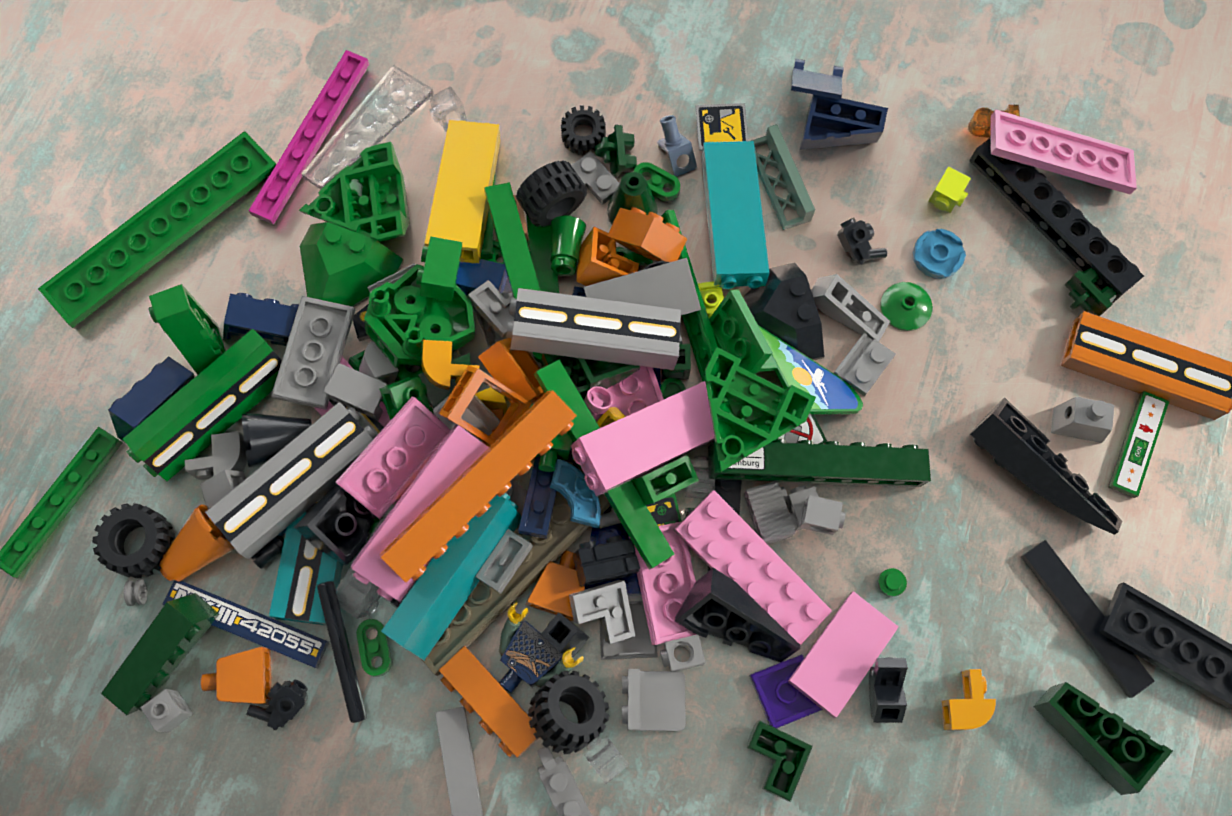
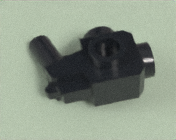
M851 218L840 224L842 229L838 231L837 236L845 252H849L853 261H857L858 265H862L869 259L887 257L886 248H871L868 241L873 239L874 229L869 223H865L862 220L856 222L855 218Z
M296 679L292 682L290 680L284 681L282 685L276 682L266 695L270 699L268 702L269 706L265 709L250 704L246 715L268 722L267 726L273 728V730H277L279 727L283 728L305 705L308 699L306 693L308 689L304 683Z

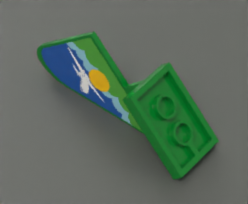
M730 290L709 318L718 348L740 358L739 367L755 375L757 372L775 371L784 389L793 385L815 396L816 399L809 415L857 414L863 408L861 398L846 381L760 327L756 323L739 290Z

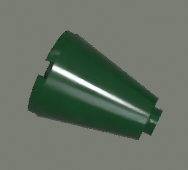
M627 173L618 184L607 207L608 219L611 225L620 208L631 211L632 207H635L645 212L646 215L649 212L658 213L653 194L645 177L640 173Z

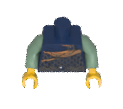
M515 602L508 609V618L501 632L499 646L500 661L509 668L499 683L510 693L514 692L522 680L532 688L534 686L542 687L554 675H559L563 671H568L569 673L573 667L584 660L583 656L577 660L572 658L571 653L576 649L575 647L562 654L526 620H523L521 623V620L528 614V608H525L521 614H518L515 610L518 602Z

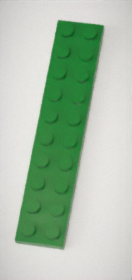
M246 131L242 132L40 286L38 290L66 323L74 328L272 173L276 163Z

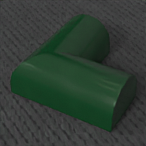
M759 720L750 734L747 748L773 760L762 789L791 802L813 746Z

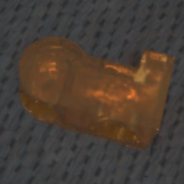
M1008 105L1006 110L1002 111L1020 117L1019 105ZM985 107L977 109L968 124L969 132L977 137L990 138L991 115L994 111Z

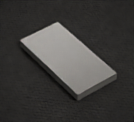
M687 258L584 287L586 297L679 309L681 310V315L701 310Z
M305 296L301 297L271 394L274 399L327 410L329 398L324 393V390L337 365L341 362L353 315L355 314L354 307Z

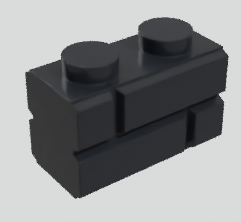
M622 535L606 539V543L596 545L595 541L582 543L579 545L580 549L573 553V561L581 587L634 576L640 571L634 544L630 538L623 540Z

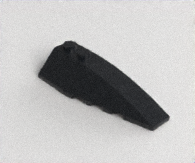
M1005 397L970 433L975 444L981 449H986L993 456L998 466L1006 468L1040 496L1093 526L1113 535L1119 532L1122 524L1119 516L1098 493L1091 494L1088 491L1087 481L1081 474L1072 473L1068 469L1066 464L1068 460L1062 453L1056 455L1047 446L1050 440Z

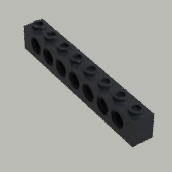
M991 137L976 148L969 161L1078 271L1083 272L1092 268L1099 276L1094 285L1100 291L1108 286L1117 293L1112 303L1117 301L1144 277L1139 268L1131 263L1117 246L1113 245L1102 235L1100 229L1093 226L1084 217L1083 213L1075 208L1066 199L1065 195L1047 180L1043 173H1040L1033 166L992 155Z

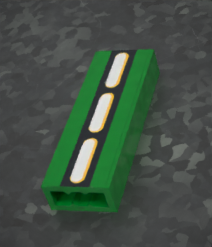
M254 329L250 330L123 438L129 447L126 451L127 454L137 463L143 461L145 463L143 467L153 477L160 475L165 481H169L185 467V460L194 459L212 443L211 435L224 433L242 417V414H246L273 391L282 359Z

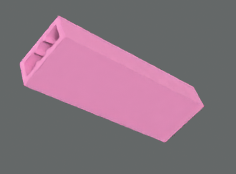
M704 381L586 434L571 445L572 456L584 471L586 484L594 491L596 497L715 440L706 382Z
M455 424L351 564V568L355 571L353 576L365 585L372 582L379 587L377 593L388 601H392L395 598L401 602L415 581L410 579L405 583L380 558L379 554L489 447Z

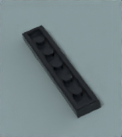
M1046 540L1021 556L1129 698L1135 697L1155 682L1133 652L1098 633L1105 616Z

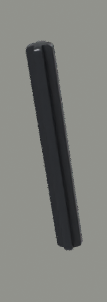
M327 581L318 584L317 589L351 723H357L365 720L367 714L335 584L333 581Z

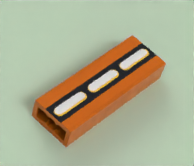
M1083 311L1073 321L1061 363L1062 367L1139 394L1146 391L1170 401V405L1213 420L1228 414L1232 410V362Z

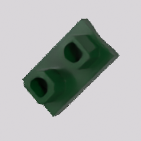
M615 124L614 132L607 137H603L601 139L602 143L595 147V154L598 157H602L604 163L610 164V173L613 177L618 178L622 172L634 171L637 166V158L635 155L625 154V150L631 151L634 147V134L623 132V125Z
M1092 268L1083 272L1079 270L1065 283V286L1071 291L1068 295L1075 301L1070 305V308L1075 310L1080 306L1084 311H1090L1097 316H1101L1113 305L1112 301L1117 296V293L1108 286L1100 291L1094 285L1099 276Z

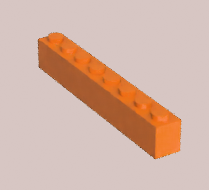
M553 390L547 391L379 554L380 558L405 583L410 579L413 581L418 579L427 569L424 565L432 557L435 560L438 559L448 549L446 543L454 536L456 538L462 536L469 528L467 523L475 515L478 518L490 508L491 505L488 502L496 494L500 497L512 486L510 481L517 474L519 476L525 474L533 465L530 461L537 454L540 456L544 455L553 446L551 441L558 434L562 436L574 425L572 420L576 417V414Z

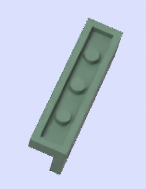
M778 125L769 126L766 136L751 141H754V147L767 144L769 148L768 157L758 154L755 149L757 171L782 229L786 230L810 222L813 218L815 207ZM767 164L778 169L779 174L777 178L766 174L765 168ZM776 186L787 189L788 196L786 200L775 195L774 190ZM788 207L795 210L799 217L787 221L783 212Z

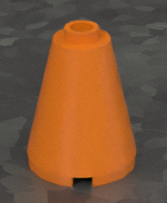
M201 504L194 509L160 561V572L167 580L182 581L235 549L205 513L209 510L206 505Z

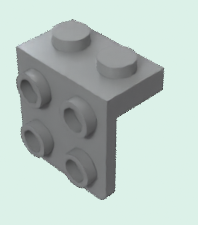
M628 669V676H622V694H628V706H622V724H628L627 730L682 731L685 728L684 673Z

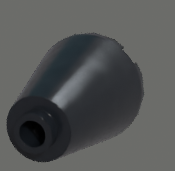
M253 413L242 414L248 467H257L265 464L312 425L311 419Z

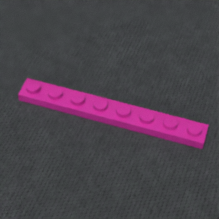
M348 50L344 52L248 210L252 216L274 225L368 68L369 61L367 58Z

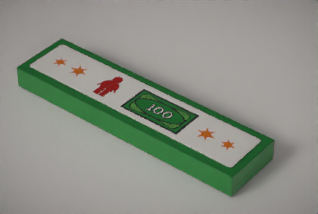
M1146 391L1140 393L1109 488L1133 498L1139 496L1170 401Z

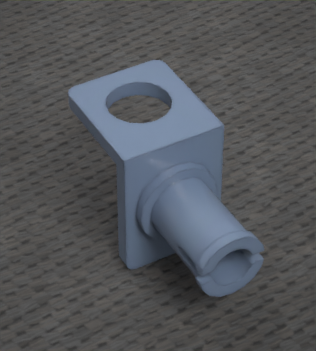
M669 115L661 118L660 124L665 138L658 140L657 144L668 154L673 174L677 177L696 169L697 163L692 144L679 133L676 117ZM686 154L689 157L688 164L682 168L678 167V157Z

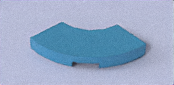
M557 459L550 488L560 492L567 500L571 510L570 521L598 528L601 517L598 496L596 497L594 491L587 486L583 472L572 464Z

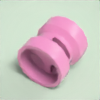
M599 386L588 390L584 399L596 422L613 404L611 393Z

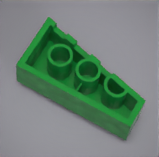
M182 284L149 296L152 307H149L148 310L154 323L160 324L163 331L169 336L197 375L226 352L218 324Z

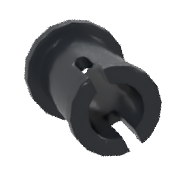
M278 534L251 557L254 560L253 562L263 569L266 564L280 553L282 554L284 539Z

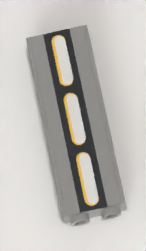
M518 288L517 299L511 298L509 315H515L514 322L508 321L506 338H512L511 349L674 370L679 357L681 310L522 288Z
M340 402L205 512L240 555L250 559L325 496L337 484L336 481L377 436L368 425L363 428L357 422L361 417L351 406L346 409Z

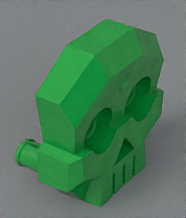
M416 264L394 284L386 282L380 287L373 289L369 294V305L364 317L366 334L375 342V345L395 368L399 365L422 367L423 340L452 341V351L473 340L475 336L472 302L457 285L455 286L453 302L420 296L421 285H416L418 269H424V266ZM412 300V301H414L415 303H414V304H408V303H406V301ZM432 329H437V330H439L440 332H439V333H432L431 330H432Z

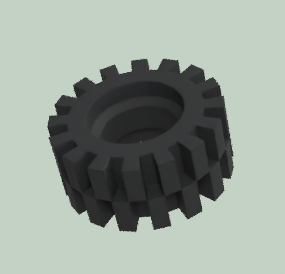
M580 105V110L578 111L576 107L571 108L572 114L567 111L565 118L562 117L561 120L562 142H564L567 149L570 147V152L575 153L577 149L578 155H583V151L589 153L591 149L595 151V147L602 143L601 139L606 137V124L603 115L600 116V111L597 109L593 113V107L591 106L584 110V105ZM578 125H589L592 127L593 132L588 136H579L574 133V129Z

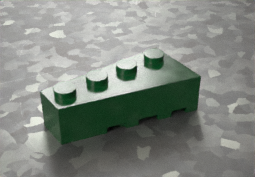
M196 593L166 602L101 694L126 716L138 710L142 711L141 707L154 698L153 695L168 681L171 673L220 614Z
M1067 682L1050 687L1033 706L1120 795L1139 793L1173 752L1167 746L1159 745L1150 739L1151 736L1142 730H1136L1125 723L1124 719L1116 713H1110L1100 707V703Z

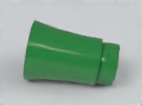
M558 216L551 221L552 245L550 261L551 269L556 275L572 276L576 273L581 244L586 231L585 222L579 218Z

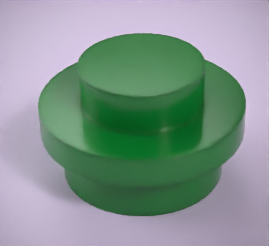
M889 568L880 574L878 585L885 595L895 597L905 591L907 580L900 570Z

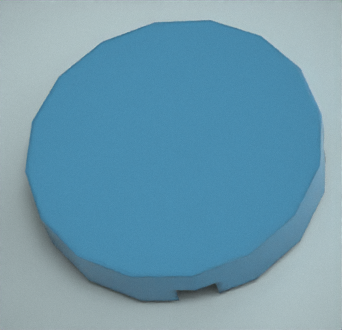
M936 229L935 231L924 232L918 238L913 249V260L917 268L925 275L935 279H942L954 275L962 267L966 253L962 246L963 243L958 236L945 229Z

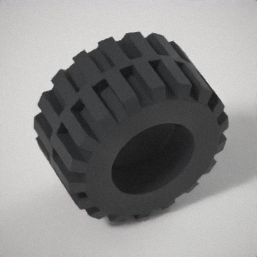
M565 160L554 161L540 167L529 175L517 190L516 199L533 225L545 227L551 225V221L558 216H569L584 201L587 195V187L569 162Z
M133 503L132 506L122 504L121 510L114 507L110 510V516L104 515L101 518L103 523L101 526L96 525L94 531L98 532V535L93 536L92 543L97 545V547L93 548L94 554L100 556L97 560L102 565H105V568L129 578L130 576L142 578V574L147 577L153 575V569L160 571V561L171 546V540H175V533L170 531L173 527L171 523L166 521L167 518L151 508L137 503ZM144 527L145 541L142 547L137 552L126 555L124 551L126 537L134 529Z
M563 671L559 675L556 674L535 693V696L529 703L531 707L528 709V716L532 717L529 725L530 728H535L536 730L534 736L536 739L540 737L543 740L542 745L544 747L552 746V751L555 753H559L561 750H563L564 754L581 751L606 728L605 723L609 719V714L605 713L609 709V704L603 700L606 695L604 691L600 692L597 687L600 685L596 681L593 683L589 681L590 677L584 674L581 677L578 671H572L570 674L568 671ZM559 701L567 703L573 708L577 715L578 724L569 721L563 715Z

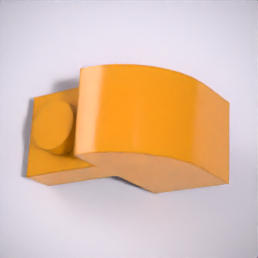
M423 340L421 363L424 375L436 387L449 390L450 379H455L457 384L468 365L451 364L452 341ZM470 365L478 369L480 365Z
M981 669L961 671L964 699L941 701L944 730L976 729L985 725L993 716L996 699H984L987 683L985 677L982 676Z

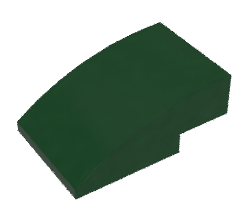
M542 353L541 360L543 368L560 360L583 400L588 390L592 387L599 386L608 389L640 370L639 365Z

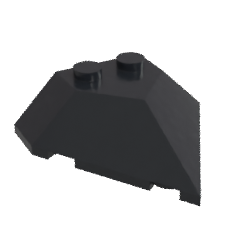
M796 263L770 268L766 286L751 288L743 296L756 323L810 359L818 360L824 358L822 323L806 274Z

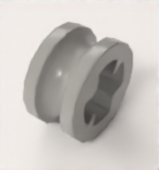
M143 579L137 580L136 583L133 581L125 582L124 600L127 606H134L136 602L139 605L146 603L147 586Z

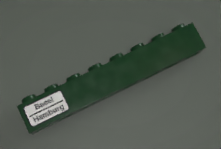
M776 439L720 472L715 440L708 446L709 479L922 487L931 481L929 449H920L918 445L914 444L896 448L889 443L877 444L876 447L866 446L864 442L840 445L838 441L813 444L812 440L787 443L785 439Z

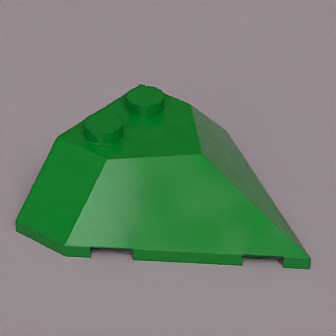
M392 142L366 147L360 153L361 157L350 167L347 165L318 192L319 196L309 205L305 204L299 209L301 213L341 226L377 241L405 236L410 224L404 177Z
M330 222L311 224L300 244L307 297L355 307L367 300L370 294L368 287L400 271L404 262L403 258L377 240Z
M716 347L704 371L719 468L720 472L806 422L816 397L793 385L783 389L739 367L740 358Z

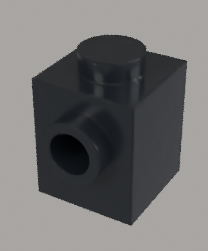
M559 612L541 633V636L562 654L575 647L576 649L571 653L572 658L590 638Z

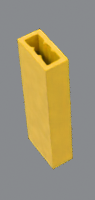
M449 120L424 244L425 246L429 245L430 236L463 242L460 262L480 263L489 209L484 187L492 186L501 142L499 124L463 120Z

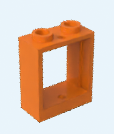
M512 338L496 342L478 356L495 380L530 403L534 404L545 394L534 376V373L540 370V367L528 351L511 349Z
M468 365L439 414L491 446L530 408L532 403L480 369ZM482 382L512 401L491 437L461 419Z

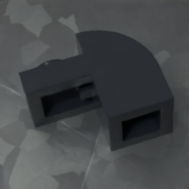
M876 658L875 667L870 668L869 699L873 723L903 722L907 708L903 688L908 669L906 658Z

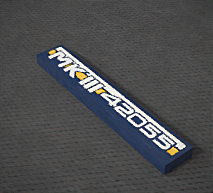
M173 581L162 605H165L168 601L196 593L220 614L211 625L311 667L318 668L329 641L184 581Z

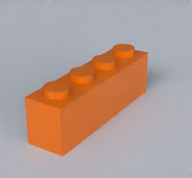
M464 646L439 669L443 675L440 681L450 692H453L455 689L463 697L459 702L470 714L474 710L482 718L478 723L489 735L494 732L502 740L498 745L509 757L514 754L519 758L538 740L534 736L535 728H530L529 721L532 718L528 716L468 648Z

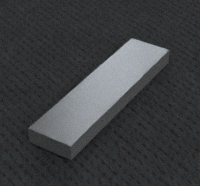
M462 706L435 712L452 816H483L465 708Z

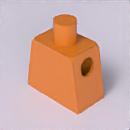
M564 551L559 564L554 562L547 564L525 605L553 615H557L559 612L574 622L569 594L583 591L585 586L581 587L579 585L577 570H575L573 552Z
M258 647L217 659L216 673H207L201 676L202 690H217V701L269 705L270 699L266 695L272 688L271 650L265 647Z

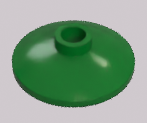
M899 282L890 286L884 292L880 302L881 313L890 320L889 324L902 331H913L923 327L932 315L933 305L929 294L922 287L911 282ZM905 300L911 301L913 305H906Z

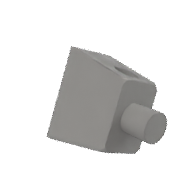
M1074 397L1053 408L1051 433L1102 443L1112 431L1114 405L1101 400L1096 401Z

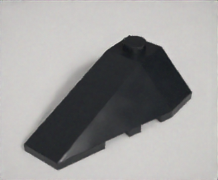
M336 484L308 511L294 528L315 548L340 563L348 565L366 544L369 537V529L373 520L377 517L341 486Z
M714 567L695 582L675 617V622L696 635L699 634V636L707 638L709 634L723 639V644L732 646L733 643L748 647L750 653L778 662H783L800 649V644L737 582Z

